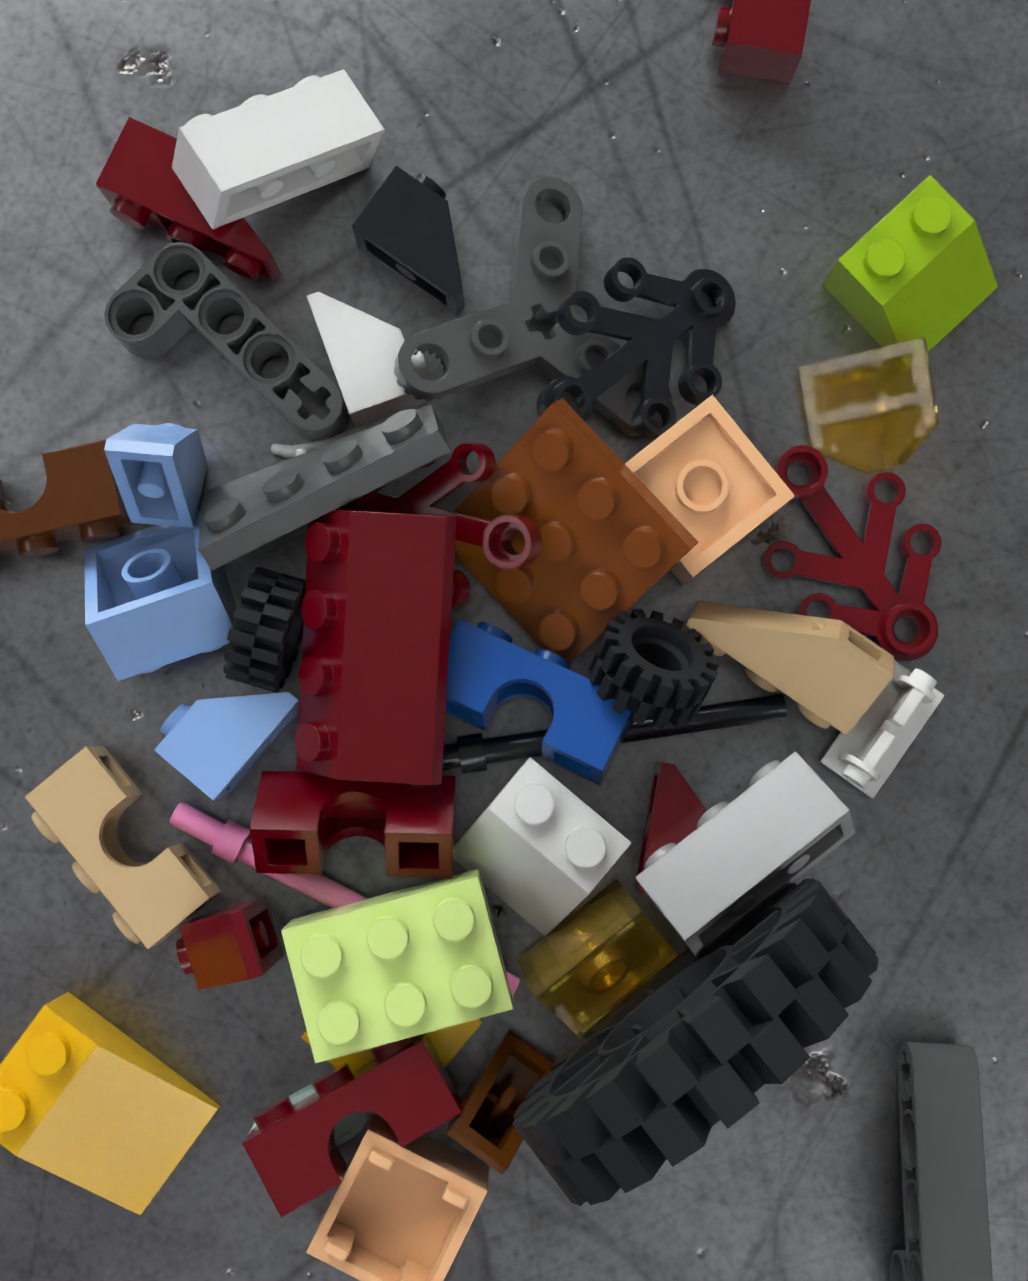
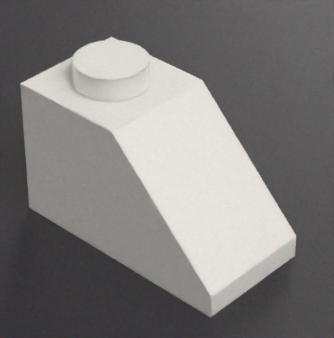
M321 292L307 295L309 305L355 427L370 424L400 411L426 403L425 399L417 400L414 399L415 396L406 394L404 392L405 389L396 382L397 377L394 374L395 358L405 341L399 328ZM419 351L415 356L412 355L411 364L417 375L423 379L431 380L423 354Z

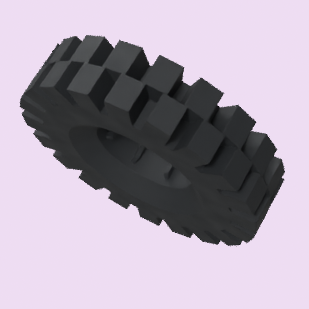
M814 878L804 879L798 885L796 883L790 884L698 958L687 948L664 966L661 975L654 981H645L622 1000L624 1005L619 1010L604 1015L583 1034L585 1040L569 1048L550 1067L552 1072L538 1080L526 1095L527 1100L519 1105L514 1115L515 1121L513 1125L571 1203L582 1206L586 1201L590 1205L610 1200L620 1188L627 1193L652 1180L666 1159L674 1167L704 1147L711 1127L720 1120L727 1129L760 1103L754 1093L763 1085L783 1084L810 1058L804 1048L829 1039L849 1016L845 1008L862 999L872 982L869 975L877 971L879 958L875 955L874 949L819 880L816 881Z

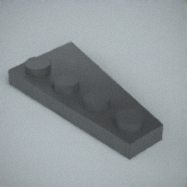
M430 404L417 410L406 409L400 411L381 424L202 492L198 550L212 571L449 453L450 448L443 425L432 405Z

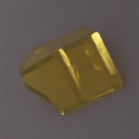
M924 337L799 367L811 447L817 449L823 455L866 472L904 465L939 425L927 343Z

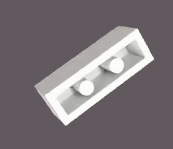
M343 69L323 77L316 75L306 77L294 87L270 96L264 94L252 96L240 106L213 116L201 114L192 118L184 126L179 127L172 169L213 230L370 168L385 129Z

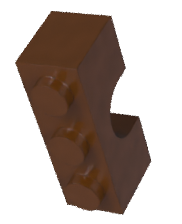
M105 439L43 453L47 476L46 487L41 498L28 509L17 512L10 510L6 503L2 481L0 480V556L18 551L20 557L23 558L44 556L59 550L57 542L81 537L83 543L105 542L118 538L121 535L119 528L138 524L131 523L104 452Z

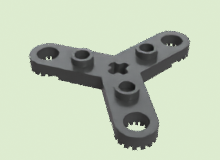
M544 177L532 182L524 192L517 210L509 301L417 332L404 341L395 358L394 374L397 377L396 382L405 389L404 392L406 394L415 396L414 399L417 400L426 399V402L437 398L439 400L465 388H473L533 365L552 380L562 376H572L578 379L621 347L608 336L590 332L580 336L570 335L560 327L557 320V310L560 304L571 293L577 291L583 207L578 193L571 185L558 178ZM542 198H544V201H548L551 198L552 203L557 201V207L563 208L561 212L565 214L563 217L564 221L561 223H549L542 219L536 211L535 201H541ZM571 305L572 316L577 321L587 322V319L575 311L576 305ZM533 314L536 315L540 322L550 321L553 325L546 340L540 331L530 333L527 326L532 320ZM419 351L421 353L429 351L428 354L431 355L435 353V357L437 359L441 358L440 363L444 365V376L438 380L421 378L412 367V355L415 356ZM644 364L639 365L593 400V412L597 410L610 420L614 427L620 428L619 432L630 434L629 437L640 436L642 438L634 428L633 413L626 404V392L633 389L635 391L642 390ZM669 389L668 400L673 404L672 394ZM653 409V415L648 420L653 426L660 428L662 426V418Z

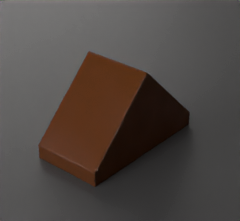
M508 1031L460 1096L462 1098V1113L449 1120L447 1135L502 1175L508 1169L523 1141V1137L513 1125L515 1121L514 1115L519 1105L527 1100L526 1095L538 1080L552 1072L550 1067L554 1063L514 1033Z

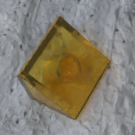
M616 879L517 960L527 985L535 998L578 1036H581L678 955Z

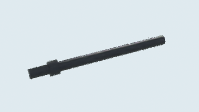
M783 694L704 705L700 707L696 717L691 722L686 719L684 725L674 728L670 721H668L665 729L654 728L652 718L648 717L643 725L632 721L622 743L786 719L787 707ZM548 729L486 739L482 738V733L457 736V743L444 745L442 771L461 768L462 774L487 771L486 764L542 756V741Z

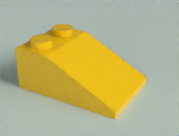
M70 992L61 995L42 1007L0 1064V1144L15 1156L140 1216L220 1108L218 1103Z

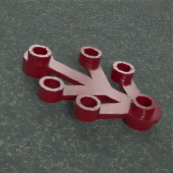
M467 442L460 444L455 448L448 462L400 497L378 492L387 485L385 484L353 500L352 507L347 503L335 509L457 517L455 540L483 547L488 560L501 569L522 568L530 565L538 557L542 545L541 533L537 525L525 516L507 515L489 521L434 506L466 482H482L493 474L496 465L494 453L487 445L482 443ZM472 451H475L480 459L479 468L474 474L468 470L466 464L467 457ZM436 459L419 468H426L431 466L436 461ZM517 529L523 533L525 539V547L521 553L516 552L511 544V537ZM454 569L453 574L455 593L452 598V608L463 605L468 600L471 591L469 579L462 571Z
M806 445L794 446L788 449L777 460L774 471L795 495L792 499H800L840 558L801 551L791 542L778 541L769 546L762 554L761 567L763 572L769 578L776 581H783L792 576H798L861 589L875 610L836 605L830 596L823 593H814L800 601L796 614L807 616L808 605L816 601L823 604L826 608V618L841 620L861 634L874 636L877 645L893 655L894 660L912 661L928 654L937 641L938 622L934 613L924 602L932 558L941 549L942 541L939 532L931 525L917 524L901 534L898 541V549L901 556L906 560L899 594H897L884 573L896 507L901 504L906 493L903 480L894 473L882 472L875 475L865 484L863 499L869 510L862 543L823 486L828 476V465L824 456L817 449ZM799 465L806 470L808 480L805 485L798 486L790 482L787 476L789 466ZM884 482L891 486L894 497L890 503H884L877 499L875 495L876 483ZM914 533H920L927 538L929 549L925 555H920L913 551L910 539ZM783 550L790 555L792 565L789 571L780 572L773 567L771 556L774 551ZM899 619L909 621L913 627V636L908 642L901 641L895 634L894 627Z

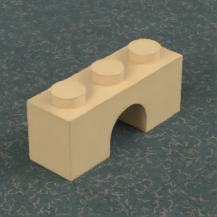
M85 746L25 796L26 800L35 809L31 817L38 830L48 840L55 844L61 842L76 861L72 864V869L80 882L93 893L97 894L101 891L115 908L116 912L112 914V917L123 935L135 944L141 941L147 949H150L168 938L180 925L186 923L222 893V890L183 843L168 847L149 863L137 861L123 851L117 837L119 819L122 813L140 798L143 793L104 746Z

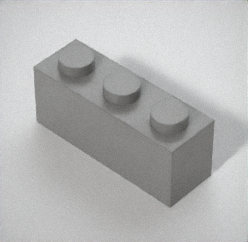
M796 751L783 762L775 760L763 766L752 777L749 783L750 788L732 802H720L707 810L699 819L697 829L677 845L669 843L656 850L644 865L645 870L635 877L648 897L696 958L855 833L850 810Z

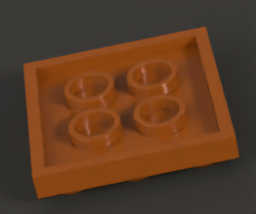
M563 398L553 402L495 465L493 474L487 480L480 482L454 510V512L493 521L500 516L522 515L531 519L537 525L542 538L541 550L535 561L528 566L514 569L498 568L488 560L483 547L455 540V556L542 649L559 655L569 664L604 633L611 618L614 620L618 613L626 612L699 543ZM517 529L511 537V544L518 553L523 551L525 539L523 533Z

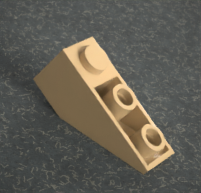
M698 601L685 624L689 629H695L702 635L699 644L710 643L714 649V655L724 656L726 653L744 665L747 676L755 684L773 693L779 689L799 703L798 709L809 721L824 729L833 726L846 736L894 677V656L841 620Z

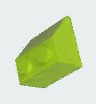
M931 175L842 255L822 283L823 287L905 372L909 371L998 288L975 220Z

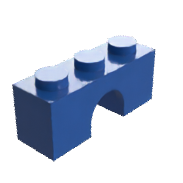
M459 619L450 636L446 713L486 731L493 715L505 702L515 698L536 700L547 708L553 719L542 741V758L601 786L628 731L634 713L628 709L622 715L612 709L615 700L611 698L602 701L596 694L600 686L591 685L590 679L569 670L570 664L559 655L540 648L532 653L512 644V637L495 625L479 622L476 627Z

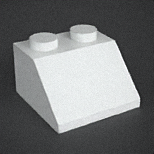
M529 757L455 844L454 860L467 871L479 868L483 884L542 935L546 936L590 894L629 847L631 842Z

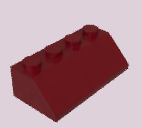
M333 510L308 523V531L305 537L307 553L305 597L302 602V617L304 620L302 661L298 672L300 684L299 721L295 736L297 770L336 780L439 785L442 783L457 517Z

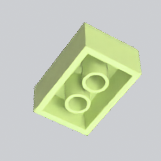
M479 868L453 875L452 878L434 880L294 918L281 930L315 1063L513 1009L512 991Z

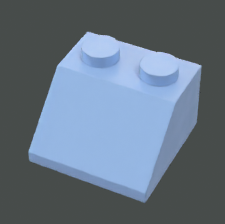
M201 510L197 512L194 528L155 525L84 549L85 626L117 681L141 673L154 672L164 665L199 653L215 651L230 642L227 640L229 629L233 628L235 618H233L236 609L235 601L223 566L212 571L198 550Z

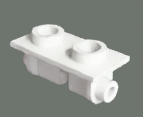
M894 660V677L848 735L846 736L842 732L839 733L820 762L873 799L945 696L934 688L937 681L920 669L915 668L911 672Z

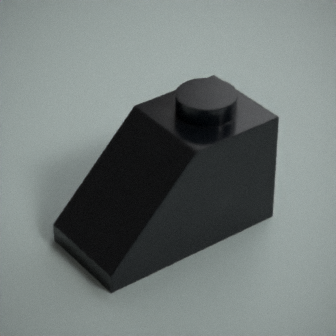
M395 166L352 225L357 246L458 317L465 308L449 205L448 201L445 200L446 194L428 176L416 173L412 177L398 166Z

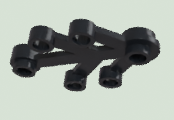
M626 257L619 259L604 276V287L608 295L619 302H628L637 297L670 306L673 309L660 319L601 307L598 300L586 291L571 293L557 310L558 323L566 333L580 336L590 332L628 342L578 379L572 376H562L553 380L539 394L536 409L538 417H540L553 402L561 399L563 391H567L575 397L578 403V409L575 412L586 422L593 411V400L644 362L641 401L634 411L633 425L639 435L646 439L654 440L676 424L677 421L675 407L668 400L673 340L689 329L688 368L681 374L678 381L681 396L687 402L694 405H700L712 394L715 397L722 387L721 374L713 365L716 330L722 328L731 320L735 311L736 300L729 282L721 274L713 270L698 269L689 273L682 281L648 274L638 260ZM618 272L627 273L631 277L633 288H626L620 283ZM701 291L710 297L714 307H710L703 302ZM578 305L582 307L587 314V322L577 321L571 314L570 306ZM694 374L701 376L707 384L706 393L699 391L693 383ZM648 409H654L660 414L662 418L661 428L655 427L649 422L647 417Z

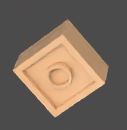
M713 394L625 463L699 542L670 569L683 586L795 497Z
M373 1113L347 1165L343 1181L337 1185L316 1227L306 1253L360 1281H444L488 1192L489 1167L425 1134L406 1146L401 1147L390 1125L382 1117Z

